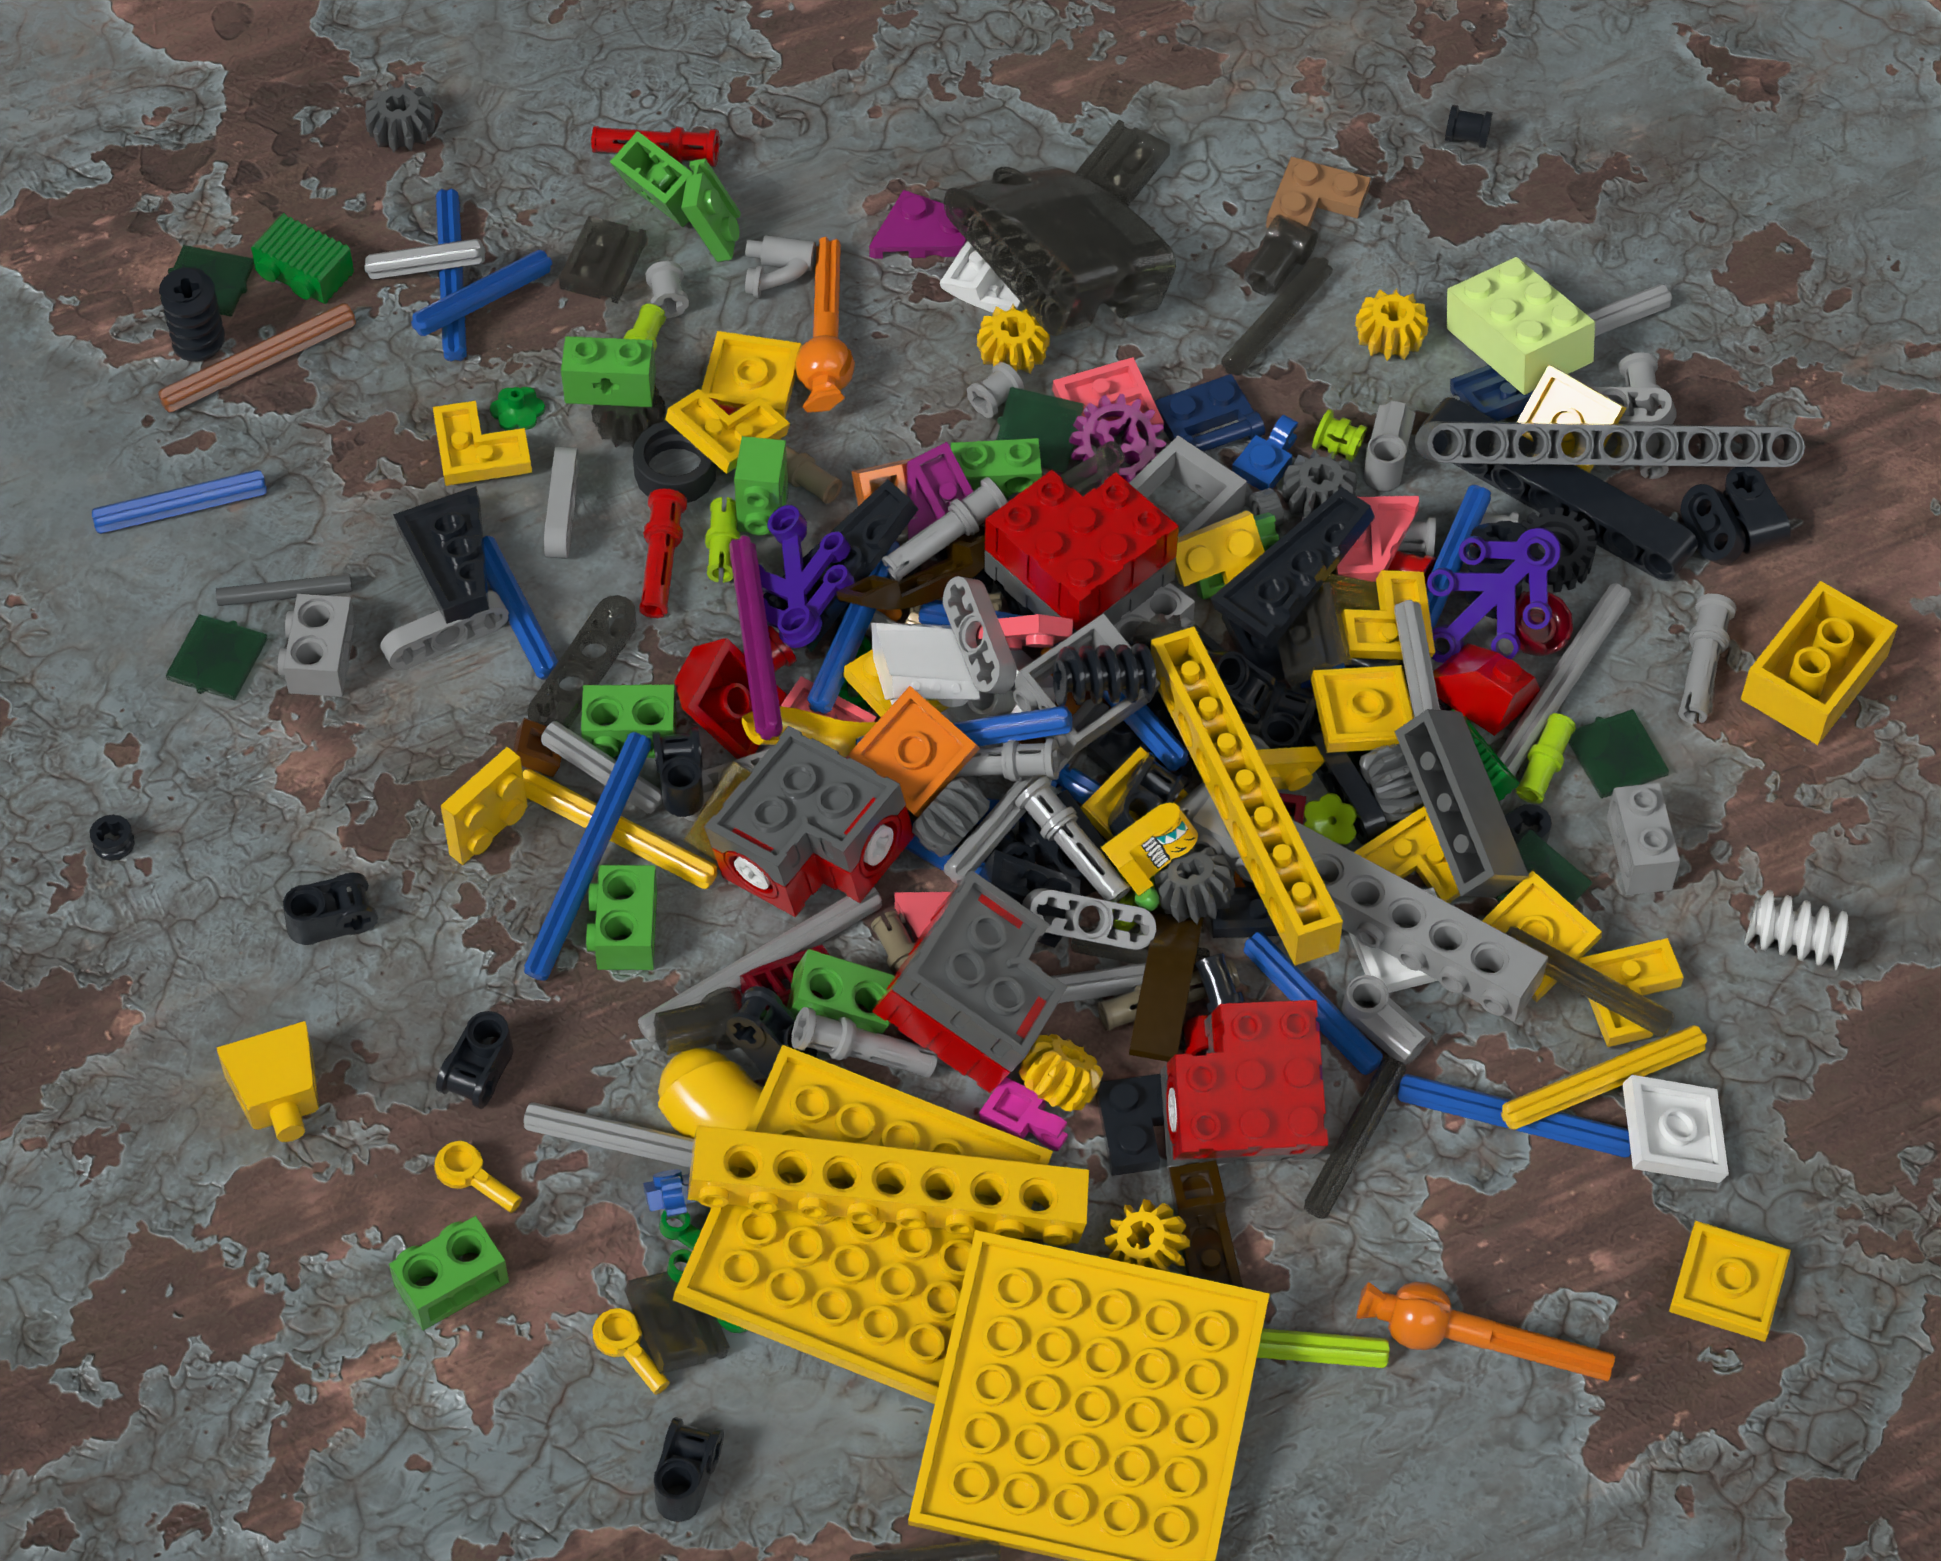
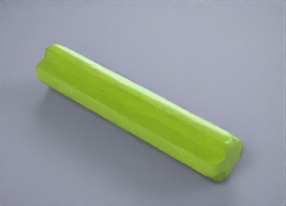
M1263 1328L1257 1358L1384 1368L1388 1364L1390 1347L1389 1341L1385 1338Z

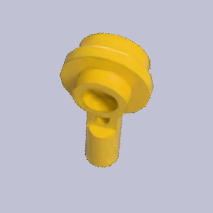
M454 1141L438 1152L435 1158L434 1169L437 1178L444 1185L457 1189L473 1186L510 1213H513L521 1204L522 1197L483 1170L482 1156L471 1144L464 1141Z
M614 1308L603 1312L596 1319L593 1326V1341L597 1349L611 1357H625L654 1395L663 1392L669 1386L670 1381L641 1347L642 1326L638 1318L632 1312L622 1308Z

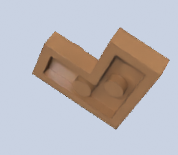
M1291 156L1267 215L1266 228L1306 238L1318 208L1358 219L1370 188L1371 178Z

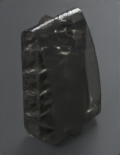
M1046 166L1024 172L1010 167H1000L995 169L991 179L952 187L945 194L944 209L952 224L1044 330L1052 336H1059L1090 327L1100 304L1103 303L1116 316L1123 319L1158 310L1175 273L1176 259L1172 249L1141 217L1108 191L1073 172L1055 166Z

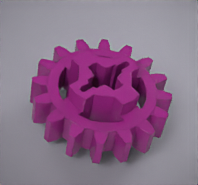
M1119 394L1115 404H1111L1109 398L1104 395L1098 402V408L1089 403L1083 410L1086 417L1078 416L1073 426L1079 431L1071 434L1069 443L1079 445V447L1074 450L1071 457L1072 460L1083 459L1085 462L1080 470L1082 475L1090 471L1096 474L1094 485L1098 486L1103 479H1107L1115 472L1129 483L1157 456L1156 453L1161 452L1165 448L1166 442L1156 439L1164 429L1163 424H1151L1150 420L1155 411L1151 409L1143 414L1139 410L1141 406L1140 399L1137 398L1130 406L1126 404L1124 394ZM1113 416L1121 417L1120 419H1116L1110 422L1104 419ZM1136 426L1141 431L1144 439L1139 437ZM1121 430H1124L1121 438V447L1117 448L1114 455H1112L1111 450L1114 446L1112 445L1114 437L1118 436ZM1091 445L1096 447L1099 459L1094 454ZM1125 462L1131 465L1130 467L1126 468L1114 467L1115 465H1119Z

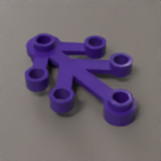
M785 505L776 509L771 514L767 526L776 540L782 544L786 579L771 574L762 565H758L762 592L765 591L788 600V608L783 611L772 607L764 598L767 625L779 629V637L786 646L800 648L811 643L819 634L822 627L820 615L835 595L837 596L836 591L854 584V577L844 565L832 566L824 574V583L807 603V594L831 562H840L845 559L851 547L840 532H831L823 537L819 550L804 569L801 542L807 535V521L795 506Z
M1545 528L1529 529L1520 536L1518 541H1485L1481 537L1471 536L1461 543L1459 556L1464 563L1469 565L1479 564L1485 558L1515 560L1503 573L1453 572L1443 567L1436 569L1429 575L1427 585L1430 592L1436 596H1446L1452 591H1484L1451 625H1440L1432 630L1435 654L1432 656L1433 660L1444 663L1452 655L1459 653L1464 645L1463 637L1496 605L1497 636L1492 641L1491 650L1500 653L1508 659L1515 657L1521 647L1520 640L1516 635V585L1528 573L1530 604L1524 609L1523 620L1532 629H1542L1551 621L1552 609L1548 604V570L1558 563L1561 556V544L1557 536ZM1468 543H1476L1480 546L1481 555L1479 558L1468 556L1466 553ZM1539 543L1544 547L1545 556L1542 559H1536L1531 556V544ZM1443 574L1448 577L1450 582L1448 589L1442 590L1435 585L1436 575ZM1533 607L1543 609L1545 612V620L1538 623L1532 620L1530 610ZM1443 637L1449 641L1450 650L1448 652L1442 653L1436 649L1435 641L1437 638ZM1506 638L1513 643L1514 649L1512 653L1506 654L1500 651L1498 646L1500 639Z

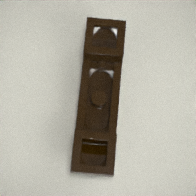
M979 526V532L975 535L967 536L963 534L946 546L948 558L900 581L871 575L836 591L838 599L865 607L893 610L916 607L942 598L945 587L952 578L958 576L973 578L985 567V527Z
M1159 904L1155 918L1156 933L1154 939L1150 940L1129 1055L1168 1062L1175 1054H1178L1204 917H1201L1197 925L1191 917L1178 923L1173 914H1165L1164 909Z
M1217 1161L1168 1167L1175 1216H1180L1185 1222L1186 1229L1181 1234L1190 1240V1247L1182 1250L1187 1276L1243 1288L1225 1213L1226 1199Z

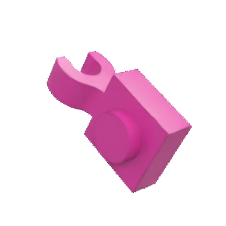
M1007 1077L995 1088L979 1112L981 1123L1023 1140L1028 1132H1030L1040 1143L1054 1151H1059L1068 1138V1134L1063 1132L1067 1122L1055 1114L1043 1111L1046 1107V1100L1038 1099V1095L1034 1091Z

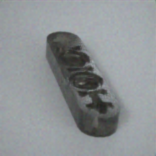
M619 595L609 596L596 606L530 702L527 709L528 720L548 726L552 721H557L566 728H570L582 710L583 685L600 684L637 627L636 612L631 600ZM619 614H623L624 619H615V621L610 626V634L607 633L609 629L608 617L616 618ZM590 644H600L606 648L605 653L597 658L586 657L582 654V650ZM567 677H578L584 682L575 691H566L559 686L560 682ZM555 701H557V719L548 718L546 722H542L540 716H550L553 710L555 709Z

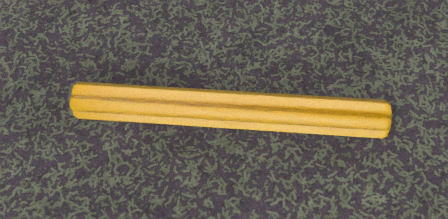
M526 769L523 771L526 798L584 828L587 827L597 803L534 770ZM620 816L610 838L611 842L702 889H708L715 881L718 873L717 866L714 863Z
M1689 1026L1510 1100L1502 1105V1120L1506 1122L1509 1129L1516 1130L1622 1086L1631 1075L1646 1076L1694 1056L1706 1049L1705 1044L1708 1042L1706 1034L1702 1033L1699 1026Z

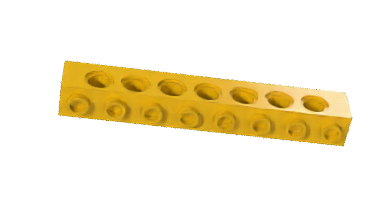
M1193 626L1152 639L1151 654L1156 668V678L1161 683L1158 690L1294 966L1338 952L1343 920L1195 627Z
M697 1125L692 1148L687 1200L699 1201L702 1205L713 1208L724 1207L727 1204L748 1206L749 1209L758 1213H772L776 1210L798 1212L799 1215L810 1219H819L826 1215L846 1217L849 1221L856 1224H871L875 1221L896 1223L897 1226L908 1230H917L924 1227L943 1228L954 1235H969L978 1230L1015 1239H1041L1046 1244L1052 1246H1066L1071 1243H1079L1087 1224L1089 1170ZM742 1167L750 1171L752 1176L740 1178L735 1176L730 1169ZM793 1173L801 1179V1182L788 1183L779 1175ZM834 1178L843 1179L850 1187L838 1189L832 1186L828 1180ZM890 1184L896 1187L899 1193L894 1195L886 1194L879 1189L878 1185ZM931 1189L940 1190L946 1194L948 1199L936 1200L927 1191ZM976 1196H990L997 1204L993 1206L984 1205L977 1200ZM1025 1201H1037L1043 1205L1045 1210L1034 1211L1025 1204Z

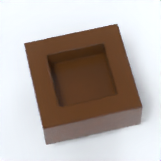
M524 718L517 730L513 752L520 756L523 767L554 777L560 767L562 757L544 746L541 742L542 734L547 726Z

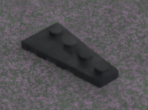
M477 486L393 514L396 527L446 624L468 619L474 614L488 610L489 598L481 505Z

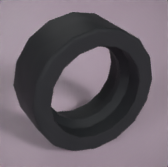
M667 421L656 423L646 429L634 444V476L639 489L646 496H649L651 492L657 489H673L684 494L687 498V503L705 495L716 480L717 465ZM670 449H685L695 453L701 459L697 468L690 473L680 476H665L655 472L649 466V462L660 452Z

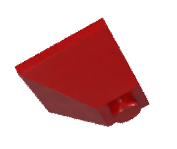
M728 638L694 646L674 680L682 709L736 759L755 754L760 745L755 744L749 739L741 721L742 716L752 712L744 653ZM777 686L779 706H781L787 694Z
M1469 643L1463 646L1459 653L1452 655L1433 671L1437 697L1456 711L1462 712L1465 717L1493 736L1528 708L1540 690L1536 678L1522 669L1515 661L1504 657L1498 652Z

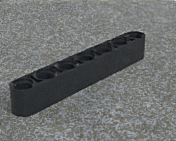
M1447 397L1439 403L1419 429L1426 423L1434 421H1497L1460 400ZM1442 430L1436 433L1433 438V448L1436 453L1440 454L1446 449L1448 444L1447 435ZM1486 431L1480 433L1476 439V449L1480 454L1487 452L1490 447V436ZM1521 436L1518 445L1523 455L1531 450L1533 441ZM1452 463L1539 513L1541 509L1548 508L1550 514H1555L1556 507L1564 508L1562 515L1567 517L1571 510L1578 513L1577 522L1584 518L1589 522L1588 530L1594 529L1596 534L1595 541H1597L1599 547L1661 581L1673 580L1698 548V541L1688 528L1576 465Z

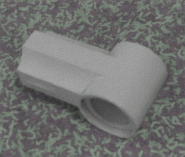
M1391 400L1386 405H1379L1372 436L1367 446L1363 470V479L1367 485L1375 490H1393L1399 486L1402 480L1405 458L1415 420V412L1411 411L1406 403Z
M1361 975L1352 979L1347 986L1341 1012L1348 1020L1400 1066L1409 1065L1430 1042L1432 1035L1389 998L1388 988L1379 978L1371 975ZM1355 1001H1367L1374 1008H1362Z

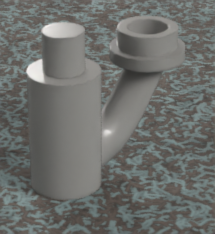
M767 235L764 236L763 241L747 240L745 256L761 258V265L782 268L769 273H764L763 266H757L756 269L748 268L745 293L753 294L754 298H760L762 290L790 283L801 277L806 271H812L815 262L816 242Z

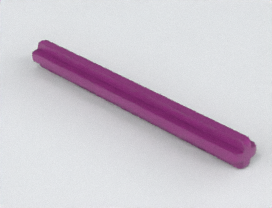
M742 535L740 539H732L729 544L755 731L761 735L763 740H770L774 736H780L783 726L756 545L751 542L749 536Z

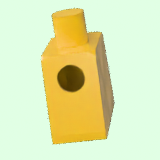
M299 1022L216 1047L224 1076L251 1127L259 1130L273 1125L276 1137L281 1142L294 1141L303 1136L305 1127L302 1116L315 1113L319 1109L313 1048L306 1022Z

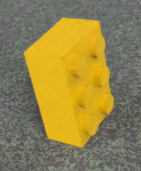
M1819 581L1750 667L1741 700L1819 745L1888 657L1898 625L1826 583Z

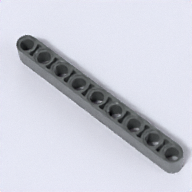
M1434 421L1423 425L1415 438L1416 449L1426 460L1442 463L1789 467L1800 461L1805 449L1804 439L1795 429L1778 426ZM1442 430L1447 435L1448 444L1446 449L1438 454L1433 448V438L1436 433ZM1486 431L1490 436V447L1487 452L1480 454L1476 449V439L1480 433ZM1529 432L1533 439V445L1531 450L1523 455L1519 450V439L1522 434ZM1570 432L1575 438V447L1570 454L1565 455L1562 451L1561 442L1563 437ZM1613 433L1617 438V448L1609 456L1604 450V441L1609 434ZM1652 434H1656L1659 439V448L1654 455L1650 456L1646 449V443ZM1697 434L1701 440V448L1695 456H1692L1689 452L1688 444L1692 436ZM1739 435L1742 439L1743 447L1739 455L1734 457L1731 453L1730 445L1733 438ZM1780 435L1784 441V449L1781 455L1776 457L1773 453L1772 445L1776 437Z

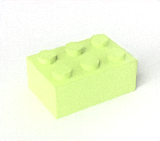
M1517 257L1447 289V329L1523 395L1536 389L1548 365L1569 374L1594 362L1595 321Z

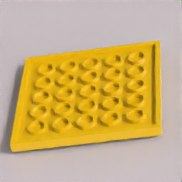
M782 1045L745 1129L746 1131L1048 1165L1053 1153L1049 1149L785 1045ZM742 1167L730 1169L735 1176L740 1178L752 1176L750 1171ZM793 1173L779 1175L788 1183L801 1182V1179ZM834 1178L828 1180L832 1186L838 1189L850 1187L843 1179ZM890 1184L878 1185L879 1189L886 1194L894 1195L899 1193L897 1188ZM931 1189L927 1191L936 1200L948 1199L946 1194L940 1190ZM976 1196L977 1200L984 1205L993 1206L997 1204L990 1196ZM1028 1200L1025 1201V1204L1031 1209L1034 1201ZM730 1204L719 1208L711 1207L674 1292L673 1301L935 1404L975 1232L969 1235H954L943 1228L924 1227L917 1230H908L897 1226L896 1223L875 1221L871 1224H856L849 1221L846 1217L826 1215L823 1218L810 1219L799 1215L798 1212L776 1210L772 1213H758L749 1209L748 1206Z
M975 1230L910 1509L908 1525L1068 1561H1215L1270 1293Z

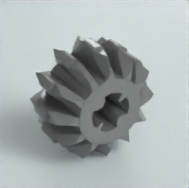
M405 82L400 88H394L389 83L387 91L374 90L373 100L366 101V130L369 132L370 137H373L377 142L378 147L389 145L392 151L395 152L399 147L406 146L412 151L414 143L426 144L428 135L434 133V105L430 97H426L422 87L411 90L407 82Z
M1314 450L1310 455V459L1298 454L1294 465L1288 466L1284 473L1283 482L1285 484H1283L1282 496L1284 501L1289 503L1291 515L1304 513L1303 517H1307L1341 487L1356 496L1354 492L1357 486L1356 473L1350 472L1348 460L1336 462L1333 451L1327 457H1320L1318 452Z
M1400 744L1383 745L1361 756L1359 773L1379 804L1386 823L1402 821L1424 806Z
M963 777L954 778L913 823L912 833L920 839L919 842L929 851L932 850L939 857L946 856L989 810L990 801L981 794L982 791L973 783L970 784Z
M1211 846L1201 852H1198L1193 847L1183 856L1173 858L1158 874L1154 875V887L1159 895L1160 907L1164 909L1165 914H1173L1178 923L1191 917L1196 925L1201 917L1204 916L1216 919L1217 909L1230 908V896L1235 894V881L1229 862L1225 859L1224 855L1214 853Z

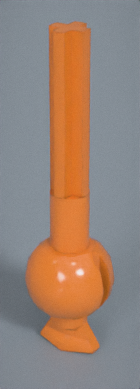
M827 237L820 238L819 246L816 247L813 338L801 346L795 361V369L799 380L811 391L803 405L807 413L830 411L845 399L840 390L845 388L851 381L855 367L851 350L839 339L841 243L838 239L830 241Z
M1369 1282L1361 1290L1356 1318L1377 1317L1379 1320L1389 1322L1388 1329L1391 1336L1399 1344L1409 1349L1429 1350L1436 1348L1446 1338L1604 1381H1609L1611 1377L1612 1367L1615 1362L1613 1353L1451 1309L1452 1304L1447 1294L1441 1288L1429 1282L1404 1284L1397 1291L1396 1295L1387 1292L1383 1293Z

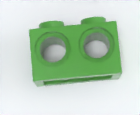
M742 436L734 477L738 532H748L758 536L772 535L767 526L768 519L776 509L787 505L789 494L786 440Z
M1038 438L951 443V450L973 491L981 486V480L988 477L998 486L1007 500L1010 495L1017 492L1021 493L1042 477Z
M674 684L583 685L582 738L612 758L619 756L627 736L631 732L640 733L651 739V749L647 758H655L652 732L659 731L662 736L676 734L677 708ZM604 723H612L611 725L607 726L601 725ZM648 723H658L655 725H646Z
M599 865L598 883L589 884V911H596V923H587L586 931L587 952H595L597 970H654L658 894L655 865ZM620 895L631 896L623 900L615 899L617 896ZM619 935L629 936L624 940L612 939Z
M808 949L794 969L787 1009L797 1017L803 1007L813 1008L817 1015L835 1020L841 1017L850 1018L858 1028L883 1034L889 1026V1021H884L872 1011L881 997L887 992V987L895 975ZM811 990L819 992L824 999L816 997ZM856 1004L863 1005L865 1008H867L869 1013H866L859 1009Z
M476 1216L465 1222L458 1221L448 1225L441 1231L438 1237L422 1246L415 1245L405 1249L397 1256L395 1261L389 1263L394 1286L423 1331L509 1283L505 1260ZM466 1253H476L479 1255L476 1259L469 1262L458 1260ZM423 1277H433L436 1279L427 1286L415 1285Z

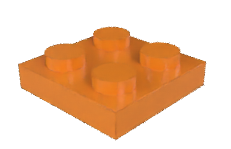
M909 686L851 750L848 756L876 771L877 775L883 778L888 777L899 783L905 800V806L919 818L980 748Z

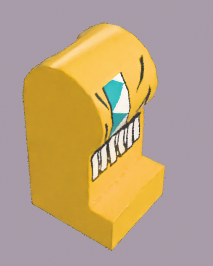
M1165 803L1148 812L1101 848L1136 894L1140 896L1153 886L1149 878L1169 864L1173 858L1183 856L1194 847L1198 839V832L1178 805L1175 803Z

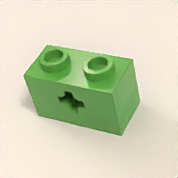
M637 131L613 157L610 163L631 189L681 227H684L689 222V219L681 209L687 176L693 175V172Z
M565 336L561 365L565 403L652 407L656 377L653 340Z

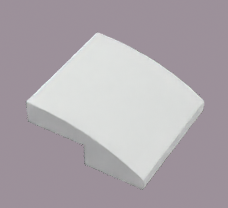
M977 224L941 279L940 286L951 295L992 313L996 306L1004 311H1008L1013 303L1017 310L1023 311L1031 305L1058 260L1054 249L1018 243L1012 230Z

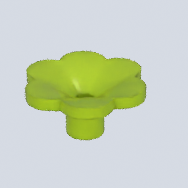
M1327 793L1320 800H1312L1305 805L1304 816L1307 819L1304 823L1305 827L1339 845L1349 844L1354 840L1356 830L1353 823L1357 818L1356 810L1350 804L1342 803L1337 794Z

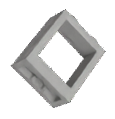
M1177 436L1129 482L1143 496L1148 498L1171 476L1210 502L1200 514L1178 533V537L1237 515L1245 505L1247 481L1180 436Z
M1103 613L1021 669L1011 688L1014 700L1023 712L1056 707L1038 683L1053 673L1057 656L1065 646L1074 647L1076 651L1082 646H1091L1094 650L1100 645H1108L1112 650L1118 644L1128 645L1130 649L1131 646ZM1157 678L1154 695L1161 685ZM1139 689L1136 703L1129 702L1125 690H1122L1121 692L1126 697L1123 701L1078 732L1072 727V731L1067 734L1046 736L1044 738L1045 740L1056 738L1060 751L1068 759L1149 702L1145 698L1143 689Z

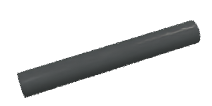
M350 574L223 587L216 588V599L218 606L296 598L297 594L324 595L351 592L352 581Z

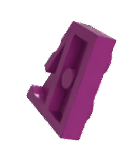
M903 190L869 245V257L883 259V252L908 251L909 258H926L930 255L956 257L977 224L979 225V216Z
M948 442L907 462V496L919 509L908 523V540L948 513V506H950V502L954 499L962 500L973 492Z

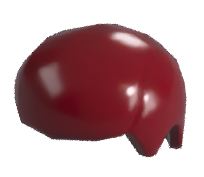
M1523 591L1516 598V635L1521 643L1520 650L1525 654L1542 657L1557 653L1567 645L1573 631L1571 611L1563 599L1548 592V604L1552 609V619L1544 628L1532 629L1523 620L1524 609L1530 604V591ZM1533 607L1530 610V617L1533 621L1540 623L1545 620V612L1539 607Z

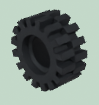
M1558 507L1555 509V514H1550L1548 508H1543L1540 510L1539 517L1535 512H1532L1528 515L1527 522L1524 520L1521 522V525L1526 527L1527 530L1538 527L1550 530L1557 536L1560 544L1571 551L1570 555L1560 557L1558 563L1548 570V585H1553V592H1561L1563 584L1566 585L1568 590L1576 588L1577 581L1582 584L1586 580L1587 573L1590 574L1597 546L1594 529L1588 530L1589 522L1585 518L1577 522L1578 513L1572 510L1568 517L1562 515L1564 508ZM1533 543L1530 546V554L1536 559H1542L1545 556V553L1538 548L1539 543ZM1529 573L1526 575V579H1525V582L1528 583V584H1529Z

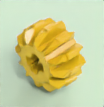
M1397 288L1389 295L1379 289L1375 298L1365 297L1361 309H1359V313L1356 315L1355 322L1359 345L1368 346L1370 356L1379 352L1383 353L1386 361L1394 354L1405 360L1409 351L1418 352L1428 333L1429 327L1425 304L1415 303L1416 300L1413 293L1405 297L1401 296Z
M1014 303L1008 311H1004L996 306L992 316H983L981 329H979L977 334V347H979L984 365L993 364L994 367L999 362H1004L1010 365L1016 372L1022 369L1031 374L1034 364L1043 365L1047 347L1050 346V334H1048V329H1046L1043 316H1033L1031 307L1019 311Z
M1050 1034L1049 1036L1039 1035L1026 1057L1022 1060L1018 1071L1022 1080L1025 1081L1024 1085L1026 1088L1034 1091L1038 1095V1099L1046 1100L1051 1107L1057 1105L1064 1111L1069 1112L1072 1110H1083L1086 1104L1091 1102L1098 1091L1097 1088L1103 1075L1101 1067L1097 1065L1096 1058L1088 1055L1084 1051V1047H1078L1070 1039L1063 1040L1056 1034Z
M1143 1199L1139 1212L1131 1205L1124 1204V1213L1127 1217L1123 1221L1115 1218L1110 1219V1225L1117 1233L1104 1238L1105 1245L1113 1250L1108 1259L1170 1272L1168 1267L1172 1263L1176 1266H1185L1184 1258L1177 1251L1190 1247V1240L1181 1234L1186 1229V1224L1180 1216H1173V1210L1169 1205L1162 1203L1155 1208L1151 1200ZM1147 1237H1149L1151 1243L1148 1247H1146L1144 1242Z

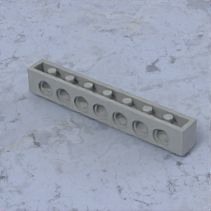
M1210 796L1192 820V825L1198 832V839L1194 847L1198 852H1201L1211 846L1214 853L1225 856L1230 868L1235 870L1240 877L1253 882ZM1292 820L1322 880L1330 882L1325 884L1343 920L1342 929L1357 936L1364 945L1371 948H1379L1394 956L1408 969L1419 970L1438 980L1447 990L1454 993H1462L1475 1000L1489 1013L1504 1016L1513 1022L1518 1019L1543 981L1548 956ZM1357 902H1366L1371 905L1363 906L1358 904ZM1397 924H1407L1411 928H1403ZM1439 946H1448L1454 950H1443ZM1488 968L1493 970L1494 973H1487L1480 969Z

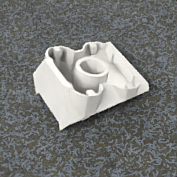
M871 623L874 664L885 700H890L892 705L909 686L926 700H938L947 707L963 706L969 700H980L979 690L973 684L951 625Z

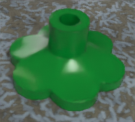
M531 387L504 388L499 392L498 400L490 405L491 416L498 419L499 426L507 431L518 427L520 429L525 428V430L532 429L537 424V417H540L545 412L544 402L536 397V392Z

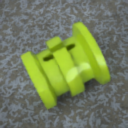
M1328 409L1317 428L1312 448L1317 450L1321 446H1325L1328 448V453L1333 451L1335 456L1341 453L1345 455L1346 460L1353 463L1365 438L1367 427L1363 425L1354 427L1351 425V420L1344 417L1341 420L1335 419L1334 411Z

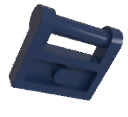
M1232 374L1154 400L1164 421L1163 430L1170 442L1177 436H1180L1199 450L1205 452L1245 437L1252 440L1255 435L1259 437L1265 435V427L1260 414L1257 411L1254 412ZM1235 420H1238V421H1239V422L1233 423V424H1231V425H1228V426H1225V427L1216 429V430H1214V431H1211V432H1208V433H1205V434L1196 436V437H1194V438L1192 437V435H1195V434H1198V433L1207 431V430H1209V429H1212V428H1215V427H1218V426L1227 424V423H1229V422H1232V421H1235Z

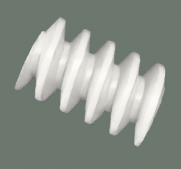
M1767 890L1760 901H1756L1744 945H1748L1756 934L1760 935L1761 950L1764 951L1768 949L1774 940H1778L1779 955L1785 956L1792 945H1796L1799 961H1803L1809 952L1813 950L1815 951L1817 966L1821 967L1829 955L1834 957L1836 971L1849 930L1848 914L1846 911H1841L1832 922L1830 921L1829 907L1823 905L1817 914L1812 916L1811 904L1807 900L1803 901L1797 911H1793L1792 897L1786 895L1780 904L1775 906L1774 893L1771 890Z

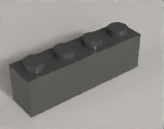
M1427 709L1394 731L1461 897L1495 898L1529 877L1462 712Z

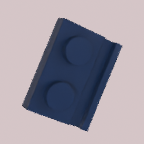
M1490 365L1450 379V392L1453 396L1458 395L1460 401L1497 422L1523 412L1534 392L1523 395Z

